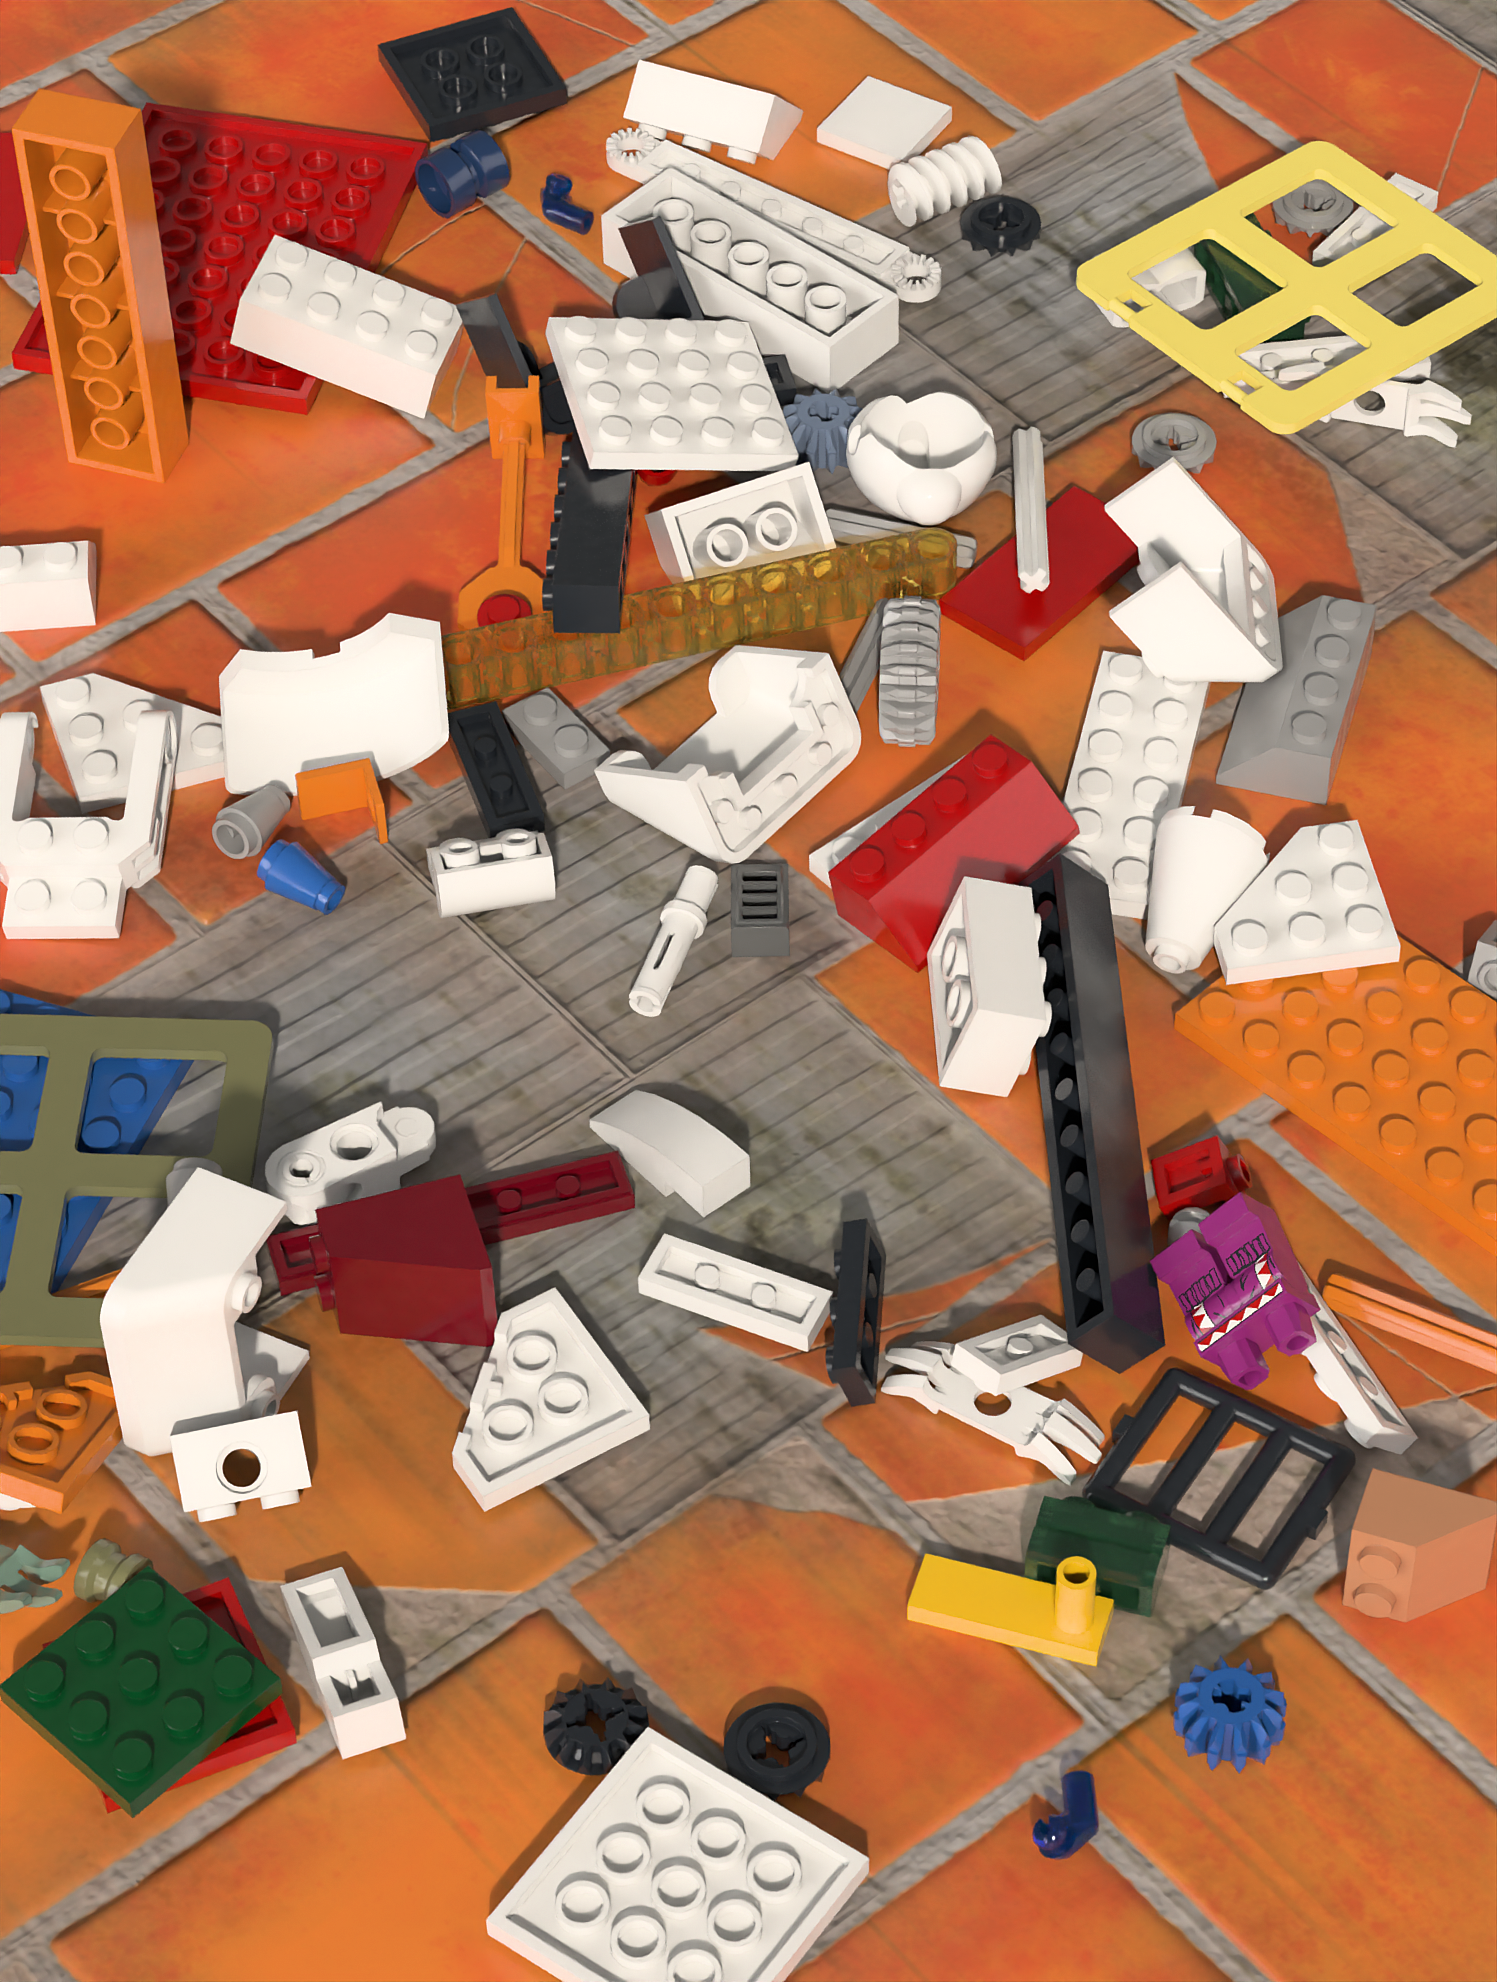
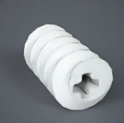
M970 135L961 139L959 143L952 142L943 146L942 150L934 149L927 152L925 156L918 155L909 159L908 163L900 162L892 166L888 173L887 184L889 198L896 217L903 225L911 227L916 223V214L920 219L926 221L933 217L934 209L940 214L949 212L951 202L959 208L967 204L968 196L974 201L982 199L985 189L991 194L999 192L1002 186V179L998 164L990 149L978 137Z

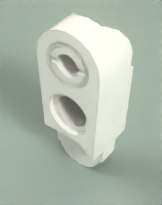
M380 1101L286 1143L275 1150L265 1165L267 1193L287 1201L288 1210L285 1215L295 1224L302 1227L317 1224L316 1209L400 1189L401 1175L430 1160V1155L436 1147L435 1123L427 1112L415 1107L399 1108L397 1106L383 1112V1105Z

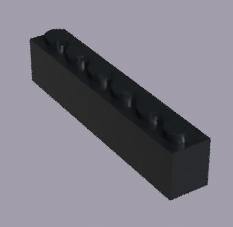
M575 422L572 441L562 442V468L558 470V495H555L554 522H551L550 550H547L546 557L547 578H543L542 585L543 611H553L554 633H620L638 473L636 469H590Z

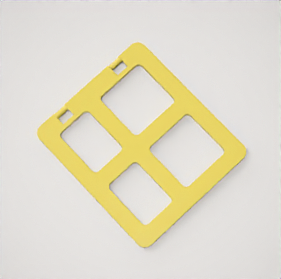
M1313 141L1301 146L1079 266L1076 276V286L1083 294L1105 310L1113 311L1128 322L1132 330L1218 393L1223 392L1241 405V410L1264 427L1278 434L1298 432L1497 318V256L1340 148L1325 141ZM1322 179L1392 226L1393 229L1326 266L1315 267L1244 217L1312 180ZM1203 239H1212L1283 289L1214 328L1205 330L1198 328L1131 278ZM1423 253L1434 255L1477 285L1476 288L1408 326L1394 324L1352 294L1355 290ZM1132 299L1144 309L1136 313L1125 305L1124 302ZM1311 315H1319L1367 348L1295 390L1282 389L1238 357ZM1242 380L1256 391L1248 395L1237 387L1235 383Z

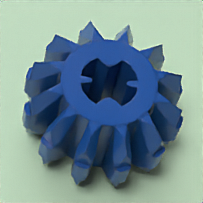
M1220 1655L1214 1663L1213 1671L1196 1664L1190 1673L1189 1682L1180 1683V1687L1176 1691L1175 1707L1177 1711L1174 1712L1173 1718L1176 1736L1185 1738L1184 1748L1187 1750L1188 1757L1207 1753V1763L1211 1771L1222 1760L1231 1761L1239 1774L1246 1766L1247 1757L1265 1764L1267 1757L1270 1756L1271 1746H1278L1280 1741L1283 1740L1286 1725L1283 1718L1286 1715L1287 1707L1284 1692L1274 1690L1275 1680L1272 1677L1271 1671L1252 1675L1253 1667L1249 1658L1238 1668H1231Z

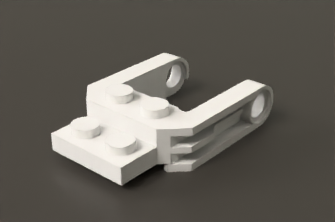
M143 710L139 714L125 813L121 820H112L108 817L29 818L36 779L32 763L35 743L34 728H38V720L34 712H4L0 718V881L8 888L2 922L6 938H120L126 890L129 887L140 888L157 875L161 869L177 752V729L173 712L171 710Z

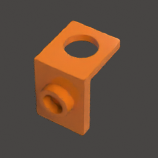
M369 758L295 774L299 811L302 820L368 807L379 843H388L384 803Z

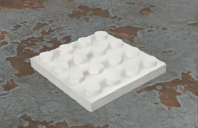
M573 316L570 318L549 317L545 335L590 469L782 471L796 466L798 452L749 322L731 319L701 321L682 318L656 320L633 317L621 319L587 318L583 316Z
M647 1727L486 1919L487 1934L563 1982H784L869 1873V1858Z

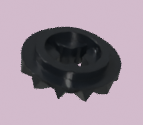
M1011 197L982 199L973 203L964 211L961 217L962 239L971 242L973 251L987 249L991 257L998 252H1005L1013 257L1016 249L1030 250L1033 241L1040 238L1041 218L1035 208L1019 199ZM1003 222H1007L1003 231H997L999 227H1002Z
M608 1677L602 1684L592 1685L586 1684L580 1678L575 1689L567 1693L557 1691L553 1705L549 1711H544L543 1736L545 1745L551 1756L560 1765L573 1772L585 1775L608 1774L644 1730L649 1727L647 1707L642 1706L637 1700L632 1687L625 1690L615 1687ZM593 1710L594 1713L598 1714L601 1721H606L605 1741L600 1742L598 1734H594L593 1729L590 1726H586L588 1711Z
M766 1703L753 1707L741 1714L727 1731L724 1740V1758L728 1775L735 1777L757 1792L767 1794L772 1801H775L781 1794L793 1792L801 1798L807 1786L814 1781L822 1782L828 1761L831 1760L828 1733L822 1722L802 1707L789 1703ZM766 1737L769 1738L771 1744H776L777 1748L781 1751L789 1750V1766L779 1765L773 1757L765 1759Z

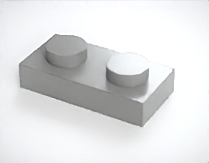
M548 687L502 710V716L509 733L565 790L595 775L594 770L611 756L610 749Z

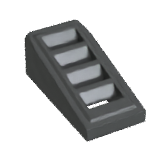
M788 864L731 865L732 957L790 956ZM743 893H767V894H743Z

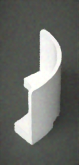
M388 613L370 629L340 642L341 652L315 658L312 649L290 652H261L240 649L219 675L226 789L232 794L250 796L259 790H263L268 785H274L282 789L287 796H297L295 774L299 772L369 758L376 781H380L415 766L438 751L449 738L440 622Z

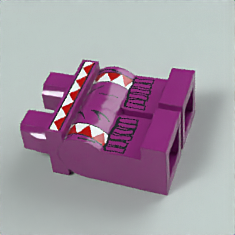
M1239 1192L1198 1224L1202 1234L1193 1229L1189 1230L1150 1260V1263L1158 1279L1170 1286L1185 1315L1186 1326L1195 1339L1193 1343L1200 1357L1219 1366L1231 1383L1245 1390H1252L1268 1378L1270 1369L1262 1353L1274 1344L1278 1351L1292 1356L1302 1353L1317 1342L1310 1317L1321 1309L1314 1295L1308 1292L1304 1275L1275 1211Z

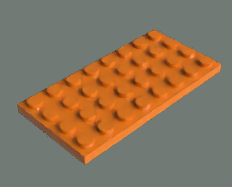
M1397 935L1401 945L1399 962L1226 985L1224 975H1222L1175 1013L1174 1029L1497 1257L1496 1001Z

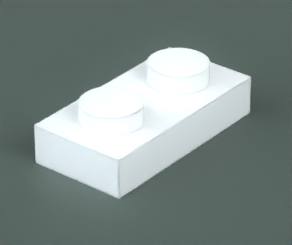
M1038 1315L956 1343L951 1365L972 1379L978 1388L997 1396L1079 1367L1083 1353L1068 1345L1066 1331L1044 1316Z

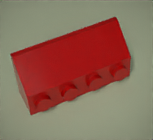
M990 734L828 872L838 916L919 973L928 965L927 952L964 876L1018 885L1019 882L1042 867L1079 835V826L1032 761Z

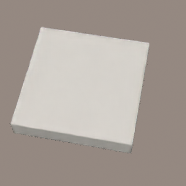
M867 76L817 128V142L890 170L892 166L900 162L908 163L909 159L922 153L952 121V107Z

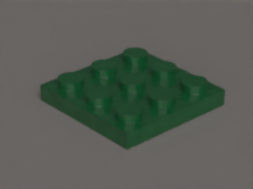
M149 1565L0 1684L1 1701L132 1818L137 1816L283 1693L279 1676Z

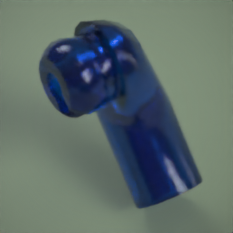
M556 173L548 175L546 177V186L541 188L539 196L544 217L552 223L578 234L586 235L592 227L594 214L572 204V197L569 195V192L573 185L570 178Z
M1073 1771L1064 1775L1061 1779L1064 1811L1059 1815H1048V1824L1041 1818L1035 1823L1032 1830V1838L1044 1857L1055 1860L1070 1858L1097 1834L1100 1824L1095 1779L1089 1772Z

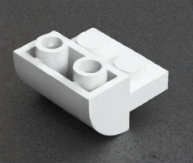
M508 829L498 833L494 838L476 841L467 838H453L442 842L439 847L426 849L428 868L436 892L440 918L555 899L552 855L544 833H539L538 830L528 832L524 829Z

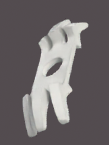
M1324 362L1290 366L1280 369L1279 378L1271 381L1284 390H1295L1330 369L1325 366ZM1387 380L1370 390L1377 392L1383 397L1385 406L1378 411L1365 410L1358 405L1355 398L1319 419L1325 423L1329 422L1331 418L1400 429L1403 430L1404 436L1427 435L1449 447L1456 448L1458 435L1436 417L1470 425L1472 415L1462 408V400L1458 396L1432 381L1426 380L1421 384H1410Z
M921 1341L916 1342L910 1348H892L886 1354L885 1359L889 1362L909 1368L920 1375L902 1374L889 1376L883 1383L881 1392L914 1398L934 1414L941 1410L1013 1446L1018 1456L1038 1460L1069 1486L1076 1479V1470L1048 1439L1066 1446L1092 1463L1097 1464L1102 1457V1453L1096 1446L1099 1447L1105 1435L1087 1416L1064 1398L1061 1401H1053L1022 1386L1003 1393L1011 1402L1010 1408L1005 1413L998 1416H989L978 1411L974 1402L979 1395L986 1391L978 1388L972 1379L951 1365L955 1344ZM929 1380L935 1385V1388L930 1385Z

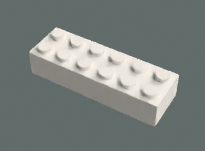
M672 167L666 169L601 215L604 264L630 279L637 277L638 275L618 228L661 216L704 320L721 321L731 319L749 322L761 355L771 357L785 354L792 373L828 394L834 389H839L899 343V295Z

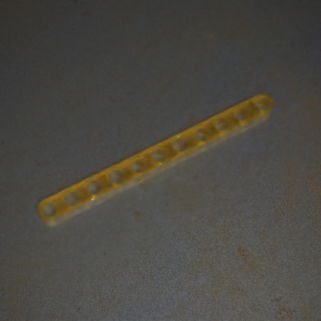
M936 527L924 528L624 595L620 633H554L553 611L441 635L447 710L869 616L876 602L882 598L890 600V598H904V596H921V599L939 600L957 585V539L951 532Z

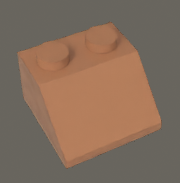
M1372 1468L1352 1527L1342 1605L1358 1609L1371 1617H1387L1406 1623L1484 1590L1489 1578L1497 1531V1502Z

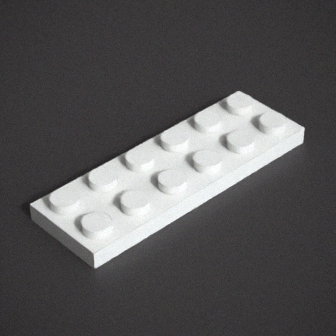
M1103 651L1063 801L1064 807L1078 824L1080 834L1051 859L1061 853L1108 884L1113 915L1148 920L1157 829L1161 819L1169 810L1179 808L1182 805L1211 682H1173L1165 676L1158 678L1149 670L1142 656Z

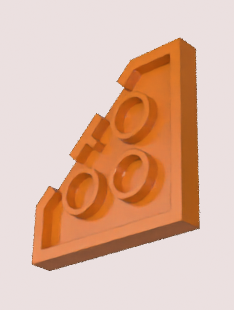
M88 1371L65 1375V1385L33 1390L29 1381L0 1386V1493L31 1503L39 1508H45L60 1514L64 1512L123 1438L111 1378Z

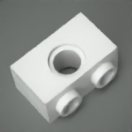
M297 1411L170 1436L184 1512L197 1510L199 1522L237 1515L235 1502L258 1497L261 1499L262 1510L300 1502L298 1489L311 1487ZM237 1449H245L252 1452L260 1463L258 1478L247 1487H236L230 1484L223 1475L222 1466L225 1457Z

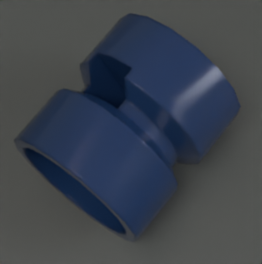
M475 130L451 143L449 148L443 147L420 159L415 166L416 181L424 200L436 214L447 219L472 206L476 198H487L507 187L510 180L509 168L500 147L490 135L481 130Z

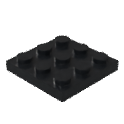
M512 7L377 45L381 65L431 143L442 139H451L463 133L488 126H496L508 120L533 113H541L547 109L567 104L565 85Z

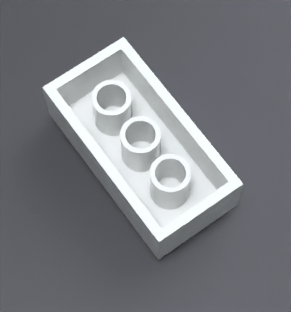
M274 235L240 298L230 344L424 419L457 352L464 324L456 306L452 303Z

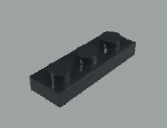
M490 702L448 713V740L488 838H494L498 833L508 829H524L528 832L545 831L544 813L497 702Z
M867 1218L843 1222L842 1246L834 1251V1268L839 1283L838 1295L830 1300V1317L835 1332L833 1346H829L826 1349V1368L833 1384L839 1383L851 1407L876 1403L886 1254Z

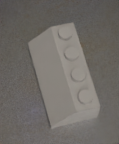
M1322 595L1278 618L1283 669L1264 682H1246L1216 776V784L1327 805L1372 654L1377 605Z

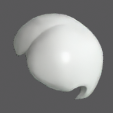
M938 391L907 404L899 396H887L869 403L859 412L849 427L846 458L848 468L857 487L875 506L888 514L907 521H913L922 525H936L961 513L979 497L995 471L997 449L991 425L970 401L947 391Z

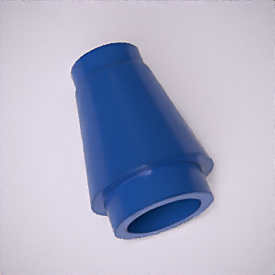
M284 839L276 841L266 851L257 869V876L265 882L266 890L314 910H319L325 915L330 914L339 905L345 893V886L337 882L336 878L299 842L288 843Z

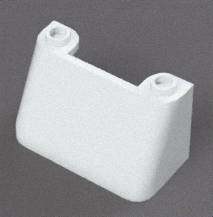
M735 645L718 660L712 668L709 677V692L717 713L654 770H651L644 756L636 751L619 750L612 754L594 770L604 794L610 802L713 861L732 864L740 863L747 859L846 768L858 754L861 745L860 725L829 653Z

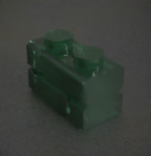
M1044 1496L1037 1516L1036 1526L1033 1529L1026 1550L1024 1577L1056 1585L1058 1565L1068 1557H1083L1091 1561L1096 1568L1095 1595L1114 1599V1609L1150 1618L1152 1617L1159 1587L1162 1584L1168 1564L1171 1525L1159 1523L1154 1516L1142 1511H1130L1124 1515L1099 1509L1089 1500L1078 1496H1068L1062 1500Z

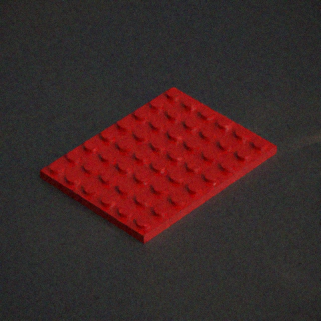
M146 102L142 110V118L182 395L308 415L324 382L323 379L230 344L240 298L274 235L375 273L416 187L415 166L417 161L428 156L427 143ZM40 299L11 353L14 369L53 375Z

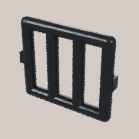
M1172 1367L1163 1374L1134 1417L1125 1414L1113 1430L1112 1443L1114 1445L1084 1486L1082 1497L1088 1505L1259 1589L1268 1590L1276 1585L1306 1538L1309 1537L1316 1540L1326 1525L1328 1519L1326 1508L1354 1468L1356 1456L1350 1448L1181 1368ZM1179 1396L1211 1410L1207 1419L1147 1505L1114 1489ZM1235 1422L1268 1437L1204 1532L1171 1517L1175 1508ZM1293 1449L1324 1464V1466L1261 1560L1227 1543L1289 1451Z

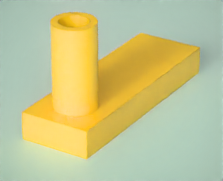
M925 1553L907 1604V1620L1097 1667L1112 1620L1114 1599L1095 1595L1096 1568L1091 1561L1079 1556L1068 1557L1058 1565L1056 1585Z

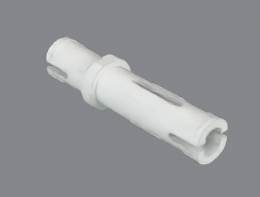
M697 865L689 867L675 898L664 906L660 917L662 927L629 994L631 1008L641 1015L654 1017L661 1013L693 940L699 938L706 928V912L719 885L717 884V875L709 868Z

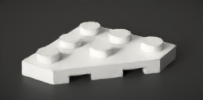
M95 673L40 686L42 701L82 814L126 803L139 714L143 710H171L174 714L177 729V752L171 791L225 777L222 722L220 716Z
M1358 820L1301 827L1214 926L1213 943L1226 985L1399 962L1401 945Z
M552 1288L501 1313L494 1332L495 1342L487 1363H483L470 1400V1413L462 1433L459 1432L452 1451L453 1467L485 1512L650 1430L649 1413L556 1288Z

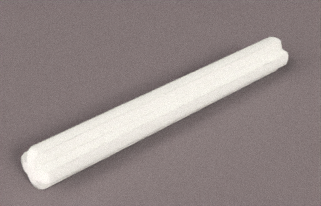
M1031 426L1026 431L1020 428L1017 429L1012 436L1018 577L1020 578L1021 589L1027 593H1031L1034 589L1044 591L1050 583L1043 444L1040 438V431Z

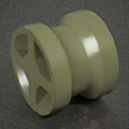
M106 1538L99 1539L85 1553L78 1566L73 1587L75 1595L89 1603L99 1600L103 1602L146 1566L149 1565L154 1570L153 1562L138 1553L127 1556L121 1552V1547L117 1543Z

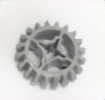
M904 596V598H890L885 605L879 682V733L884 743L898 744V747H915V745H930L935 738L941 640V611L936 600L921 599V596Z

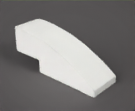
M635 1090L589 1120L590 1128L615 1151L618 1150L619 1155L665 1197L674 1191L677 1192L703 1217L750 1187V1155L701 1117L665 1098Z
M343 1567L280 1586L305 1664L342 1759L405 1740L406 1735L397 1695L380 1661L374 1634Z

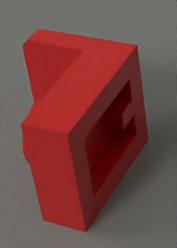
M1218 1135L1151 1160L1159 1208L1168 1220L1173 1219L1177 1212L1185 1208L1198 1207L1201 1209L1222 1200L1227 1202L1239 1192L1246 1195L1245 1190L1252 1188V1179L1245 1160L1239 1153L1232 1156Z

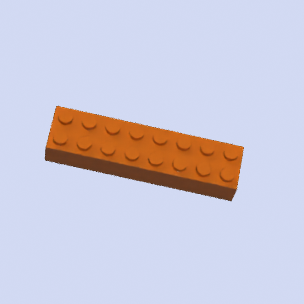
M39 88L13 125L12 134L68 463L165 484L187 448L189 439L141 108Z

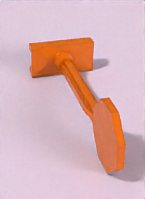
M486 376L485 396L492 459H503L498 565L488 568L459 591L458 629L487 653L526 652L554 630L553 611H543V579L528 567L521 566L525 459H545V434L539 376H528V388H498L497 376ZM512 594L522 598L529 605L532 615L531 627L519 643L512 646H498L491 643L480 632L477 624V612L481 604L492 596Z

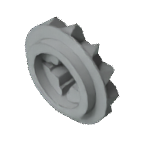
M1315 179L1273 201L1272 211L1275 212L1276 224L1287 225L1290 234L1302 231L1307 232L1309 238H1311L1313 233L1319 232L1330 236L1334 229H1337L1353 214V200L1325 180Z
M1162 413L1145 419L1136 427L1132 435V454L1138 456L1140 467L1143 468L1154 467L1156 469L1174 457L1185 470L1200 474L1203 464L1213 462L1217 441L1214 431L1201 419L1183 413ZM1169 439H1173L1179 451H1171L1168 446Z

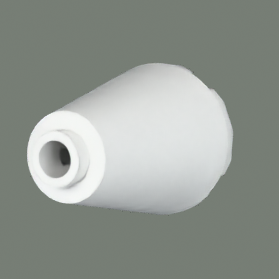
M1183 806L1169 810L1158 826L1145 949L1153 958L1154 964L1164 971L1183 973L1185 970H1193L1200 966L1214 946V926L1268 866L1270 853L1265 855L1263 851L1266 844L1263 836L1245 821L1226 812L1213 809L1211 817L1207 818L1192 815L1195 806Z

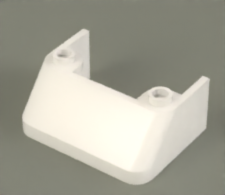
M1174 457L1105 504L1107 514L1138 546L1141 564L1137 566V572L1145 584V587L1111 609L1109 616L1142 651L1145 664L1156 677L1162 678L1165 676L1173 682H1264L1283 669L1275 584L1270 567L1255 546Z
M198 1167L111 1284L102 1304L100 1325L126 1447L151 1457L172 1453L170 1436L277 1415L280 1400L310 1359L309 1351L236 1321L242 1312L248 1313L251 1311L259 1298L262 1280L257 1276L255 1255L287 1212V1201Z

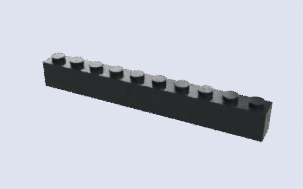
M1060 853L1019 882L1018 885L1031 888L1034 913L1040 914L1041 917L1038 950L1039 957H1044L1046 960L1043 993L1044 1001L1050 1002L1052 1009L1049 1030L1044 1037H1038L1036 1052L1068 1345L1121 1374L1166 1344L1158 1280L1150 1263V1260L1155 1256L1108 884Z

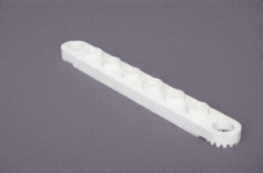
M627 128V132H624L621 129L618 130V134L614 132L611 134V138L607 139V164L612 170L633 180L647 184L666 169L672 167L894 292L903 301L913 303L925 302L936 297L941 290V267L939 268L938 261L934 263L932 257L926 259V255H916L910 252V247L666 139L663 142L653 138L652 135L649 136L647 131L641 133V129L637 128L635 132H632V128ZM626 150H638L635 152L636 156H633L632 152H630V156H627V152L622 154ZM919 276L926 278L927 281L925 279H922V283L920 284L919 280H916V284H913V280L910 279L909 282H907V278Z

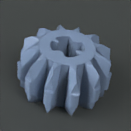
M815 388L812 396L796 394L794 403L783 407V415L798 452L796 466L809 462L812 472L819 468H826L831 474H833L835 467L838 465L848 468L846 449L849 427L863 409L857 405L855 396L840 398L837 389H834L829 394H821Z

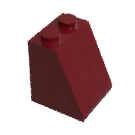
M460 1174L315 1210L318 1235L308 1237V1242L316 1273L324 1272V1274L314 1276L316 1293L322 1312L333 1310L341 1334L481 1347L493 1346L495 1342L494 1332L498 1322L492 1265Z

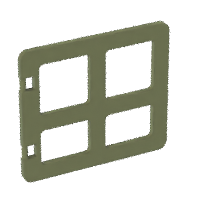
M0 1014V1055L45 1056L49 1058L31 1147L19 1152L0 1151V1194H18L22 1196L5 1287L0 1292V1345L105 1348L100 1325V1313L104 1298H72L51 1295L68 1201L73 1197L167 1198V1175L173 1171L174 1164L177 1161L189 1157L211 1160L222 1168V1177L252 1188L274 1048L272 1032L268 1026L254 1020ZM101 1058L214 1060L225 1062L226 1070L212 1151L205 1156L91 1154L77 1151L93 1064Z

